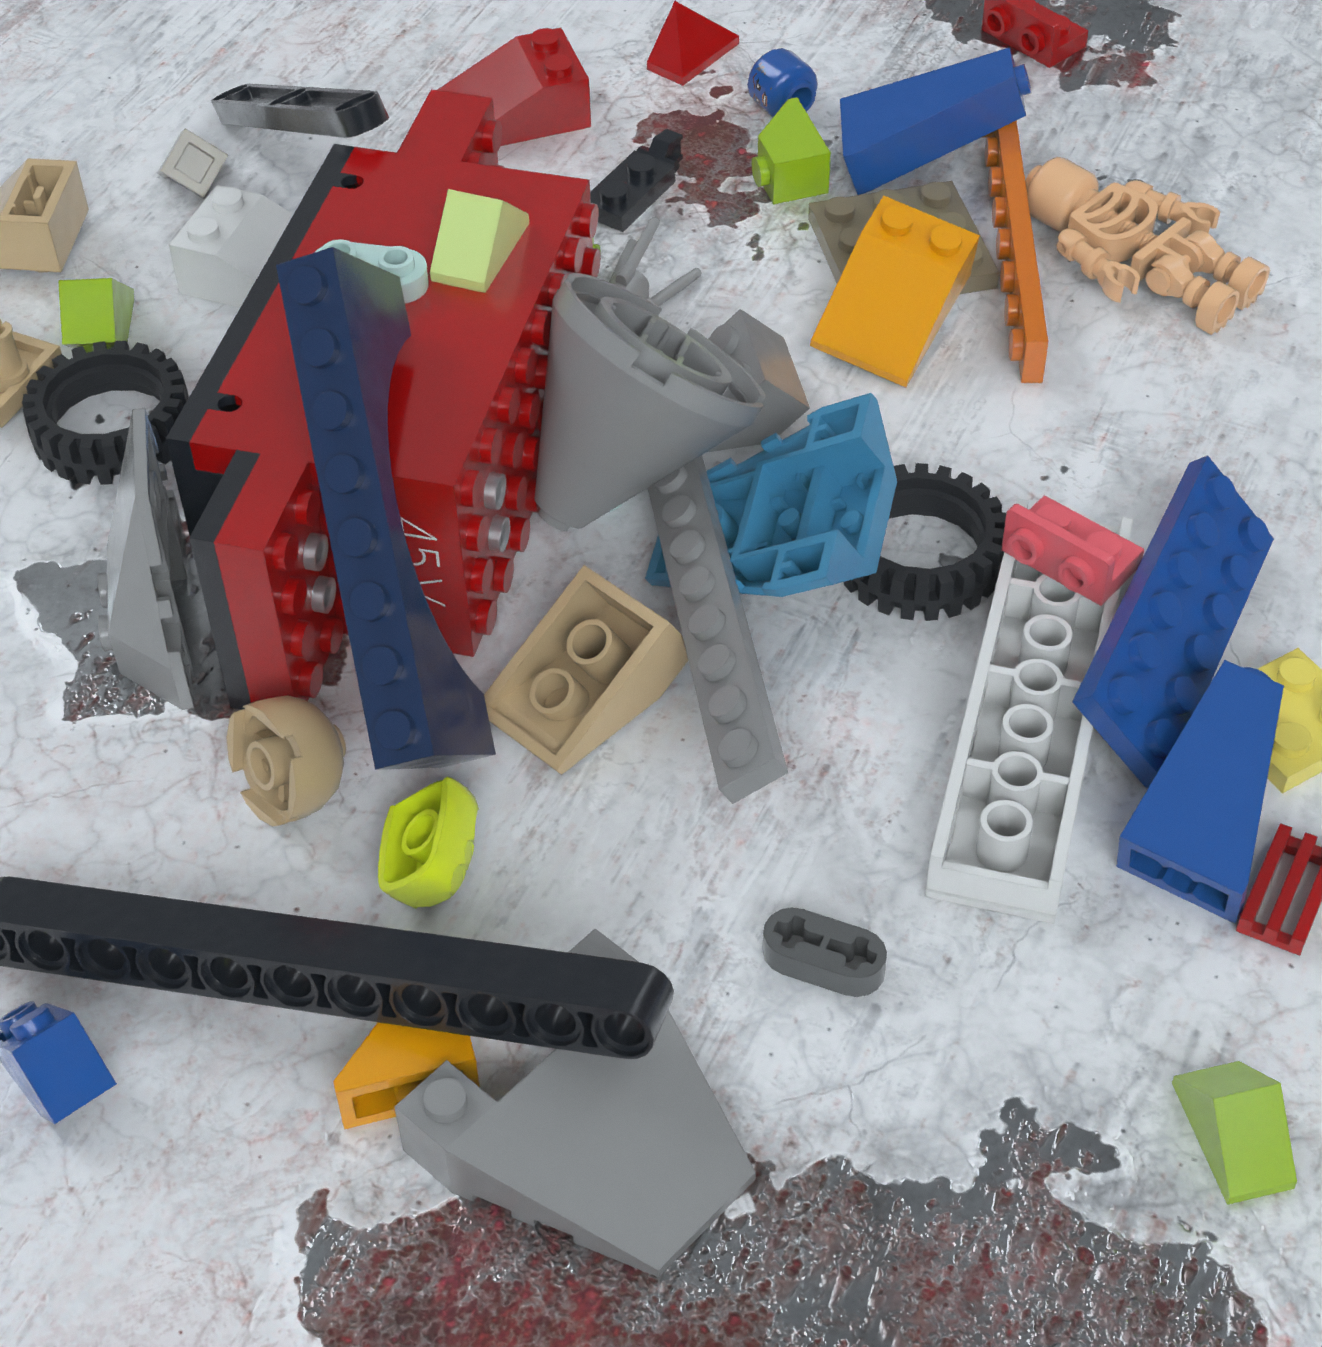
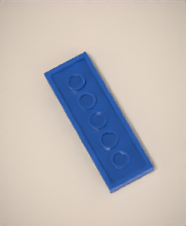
M1208 455L1189 462L1072 701L1146 789L1149 788L1209 687L1274 540L1263 520L1253 513L1236 491L1232 481L1223 475Z

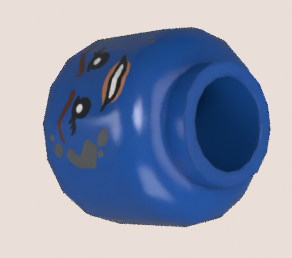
M779 48L765 53L755 62L749 73L747 86L752 99L774 117L788 99L796 97L807 112L815 101L818 82L815 72L794 52Z

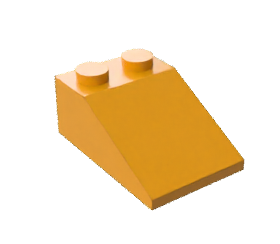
M883 195L855 244L811 338L810 346L903 387H907L970 277L980 235Z

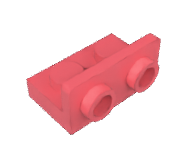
M1045 495L1030 509L1014 504L1006 512L1001 551L1100 606L1137 570L1143 558L1144 548Z

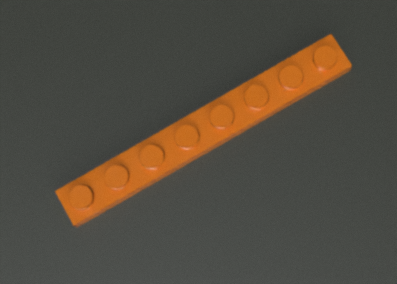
M1016 120L982 137L986 138L984 159L985 167H990L988 177L989 197H994L992 224L993 228H998L996 256L997 260H1005L1001 263L1000 288L1001 292L1010 293L1006 294L1004 308L1005 326H1014V329H1011L1009 334L1010 361H1018L1021 383H1043L1048 335Z

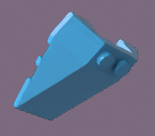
M872 393L824 406L807 415V421L810 423L807 427L783 440L777 433H774L761 441V447L764 450L739 464H736L732 458H729L706 471L739 593L784 597L877 572L897 478L878 400ZM658 534L645 579L651 586L671 587Z

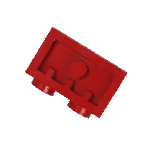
M984 0L981 30L1048 68L1053 67L1087 46L1089 32L1087 29L1070 21L1068 17L1059 15L1042 6L1035 0Z

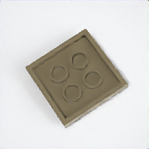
M953 181L930 182L925 185L895 190L884 189L876 193L850 197H834L829 200L809 203L808 220L836 283L840 279L863 228L883 195L980 235ZM981 236L979 237L970 277L960 294L998 288L999 270Z

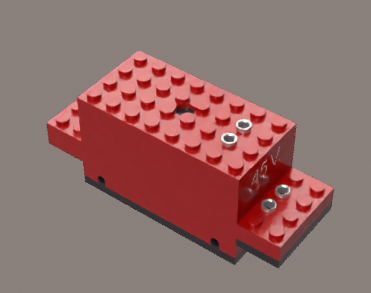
M431 89L397 152L340 144L332 146L166 437L230 708L242 710L245 709L243 706L249 703L281 696H292L306 701L309 698H316L321 689L323 667L329 654H336L340 648L343 634L348 635L276 269L277 264L312 254L332 240L343 239L355 243L390 247L403 246L417 251L426 260L429 287L422 297L405 303L411 336L404 342L397 355L389 388L388 438L396 500L418 580L434 619L452 653L474 657L482 636L491 635L497 617V599L500 592L507 593L511 587L514 573V557L516 552L525 551L530 535L531 515L533 512L539 513L541 509L535 502L534 496L553 298L571 273L598 277L601 255L599 249L593 248L592 238L596 233L599 210L597 204L591 203L590 180L510 169L498 165L497 152L501 145L502 125L500 121H496L494 118L493 98ZM448 189L503 200L529 214V225L486 293L431 281L430 269Z

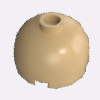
M292 696L259 700L244 705L245 709L233 712L229 718L226 736L228 760L232 773L244 770L250 789L240 793L254 814L260 820L273 827L306 818L322 809L338 790L341 781L346 744L340 729L314 704Z

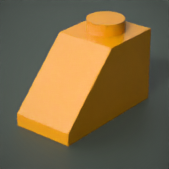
M377 1022L333 1081L344 1130L396 1117L394 1106L446 1060L480 1087L476 1057L470 1036Z

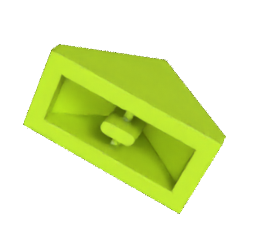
M1240 1061L1179 1074L1173 1077L1172 1085L1227 1205L1295 1188L1297 1178L1280 1082Z

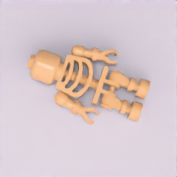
M1061 157L1053 158L1043 166H1035L1025 180L1030 215L1060 232L1056 245L1057 251L1067 260L1078 262L1081 265V272L1089 279L1097 278L1104 294L1115 302H1121L1124 286L1129 288L1131 294H1137L1139 282L1146 277L1147 285L1154 293L1161 296L1183 298L1182 301L1185 305L1191 308L1198 307L1195 318L1196 326L1212 335L1214 332H1219L1221 327L1224 328L1228 319L1231 320L1233 318L1236 307L1240 310H1243L1245 307L1248 308L1251 303L1256 302L1258 295L1263 294L1270 273L1269 266L1249 256L1240 263V256L1232 252L1225 254V251L1216 243L1213 236L1209 234L1210 228H1217L1220 211L1212 205L1201 202L1184 203L1181 201V195L1173 192L1164 195L1154 191L1152 185L1138 180L1129 181L1125 186L1114 182L1099 192V183L1093 173ZM1157 214L1158 220L1169 224L1172 220L1176 222L1159 236L1153 233ZM1132 258L1131 266L1120 264V262ZM1205 272L1213 274V278L1217 282L1210 286L1209 280L1202 276L1194 277L1193 273Z

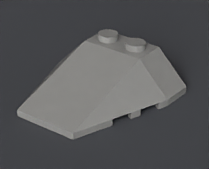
M138 408L132 409L107 543V572L98 573L97 576L101 605L103 608H108V615L98 616L100 642L103 651L113 650L121 675L181 710L194 708L192 663L171 581L188 579L186 539L173 490L166 491V487L163 486L162 481L168 480L167 471L164 464H158L156 453H159L158 445L146 409Z

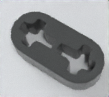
M793 907L775 912L765 922L762 952L766 963L778 973L853 997L869 995L878 990L883 983L887 950L884 942L873 932L805 909ZM792 935L803 938V941H798L793 949L782 946V942H788ZM855 955L866 958V962H861L857 970L846 967V962L850 963Z

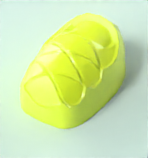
M446 777L443 780L426 786L398 804L390 806L383 827L378 862V883L384 893L415 909L417 907L437 905L450 899L456 893L465 878L473 856L475 823L479 810L475 796L466 786L453 778Z

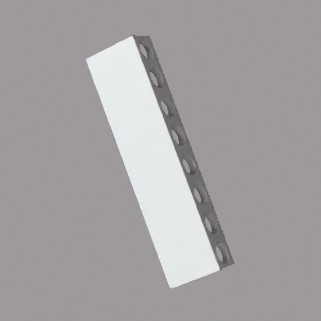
M1017 498L1016 504L1028 509L1029 500ZM1122 517L1120 527L1097 524L1130 540L1134 519ZM1004 552L931 849L925 897L1055 924L1093 726L1072 701L1115 615L1120 588L1100 606L1081 594L1069 590L1063 584L1036 569L1020 563L1014 557Z

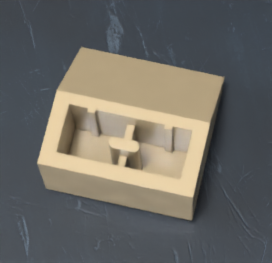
M28 158L0 187V269L30 270L43 273L62 272L89 211L77 161Z

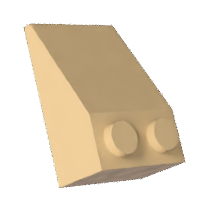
M583 565L484 694L489 722L562 775L663 695L688 662L683 636L669 621Z

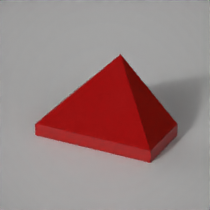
M674 1L647 60V70L684 86L739 44V35Z

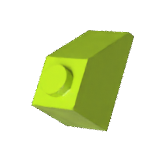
M797 97L788 99L758 135V156L752 158L754 181L758 187H764L773 205L829 193L831 152Z
M113 278L58 280L62 345L71 348L83 346L86 353L94 351L93 343L105 341L107 349H111L115 341L128 342L135 299L133 288Z

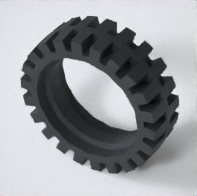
M105 341L93 343L94 351L86 353L83 346L71 349L73 358L68 359L62 354L53 358L54 369L47 366L41 367L36 372L38 380L31 379L26 386L28 394H23L22 410L28 434L38 459L43 461L44 466L49 471L57 470L59 477L69 480L75 475L78 483L89 485L94 476L98 477L100 485L113 484L114 475L121 474L129 427L106 434H80L61 428L57 425V422L70 407L90 396L109 391H137L154 396L160 402L148 415L158 445L157 461L166 465L171 461L166 437L189 398L182 372L178 369L177 363L172 358L166 359L165 353L157 348L150 352L148 345L138 342L130 350L127 341H115L113 349H107Z
M916 463L914 473H908L905 464L895 465L897 485L889 518L911 514L938 517L958 525L974 539L977 549L973 554L955 564L931 569L903 566L880 556L876 573L845 581L844 586L850 593L858 590V600L867 606L877 599L878 612L890 615L895 607L901 608L900 619L914 620L915 611H923L925 621L938 620L940 609H944L947 616L951 618L961 615L963 604L969 610L974 609L980 605L982 596L988 599L994 592L1004 555L1001 548L1006 512L1002 513V503L997 496L990 498V489L982 482L972 488L973 477L964 472H961L956 479L951 478L952 468L939 465L936 474L928 473V464Z

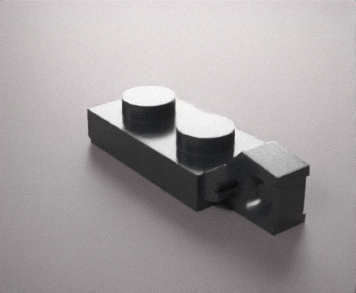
M669 129L663 130L653 138L650 148L643 145L638 147L637 151L634 150L590 191L591 203L598 205L599 223L624 232L676 182L675 173L680 167L679 162L683 159V154H681L682 134Z

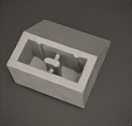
M739 309L729 320L713 331L708 339L733 358L753 377L762 388L766 398L762 403L764 405L752 425L708 452L760 445L762 440L774 433L782 434L810 409L784 337L742 309Z

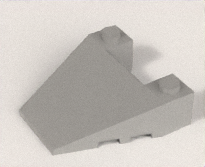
M597 929L591 931L569 951V953L639 962ZM669 1010L653 1048L646 1056L641 1058L621 1059L555 1049L498 1102L446 1060L394 1106L403 1151L453 1194L470 1201H474L477 1196L511 1210V1215L514 1219L534 1227L538 1221L572 1235L574 1243L656 1277H660L756 1179V1172Z

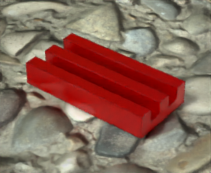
M1280 823L1241 913L1236 931L1300 956L1322 903V847L1315 845L1317 836L1305 832L1301 840L1290 836L1292 827ZM1283 853L1295 856L1267 925L1255 921ZM1308 862H1311L1321 867L1295 931L1291 935L1280 931L1306 866Z

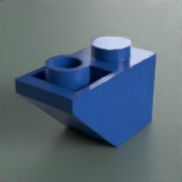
M30 1001L15 1008L0 1019V1062L39 1115L53 1124L58 1123L117 1084L74 1012L48 1003L37 1007L34 1001Z

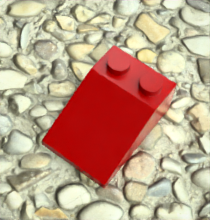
M561 27L555 29L542 28L530 34L516 36L437 89L493 98L494 118L496 121H500L502 125L500 146L591 127L589 78Z

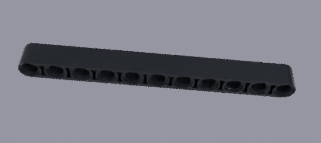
M11 876L0 877V966L621 1059H638L650 1052L674 995V989L668 977L656 967L642 962Z

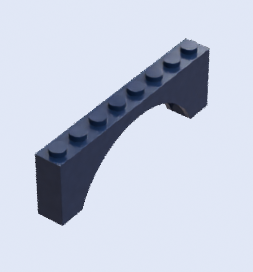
M334 247L277 264L276 269L375 770L442 768L496 755L484 693L462 669L434 619L410 556L397 505L389 452L388 399L392 371L397 355L404 342L411 336L400 277Z

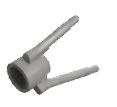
M652 217L638 241L630 239L627 242L609 282L659 307L699 278L702 272L699 268H694L649 298V282L636 268L660 223L657 217Z

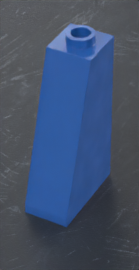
M1009 47L841 98L843 158L857 195L872 191L1026 116L1023 96L1032 92L1025 64L1015 66Z
M1227 660L1223 661L1119 836L1116 867L1237 924L1243 911L1284 685L1271 680L1268 675L1258 669L1251 667L1243 668Z

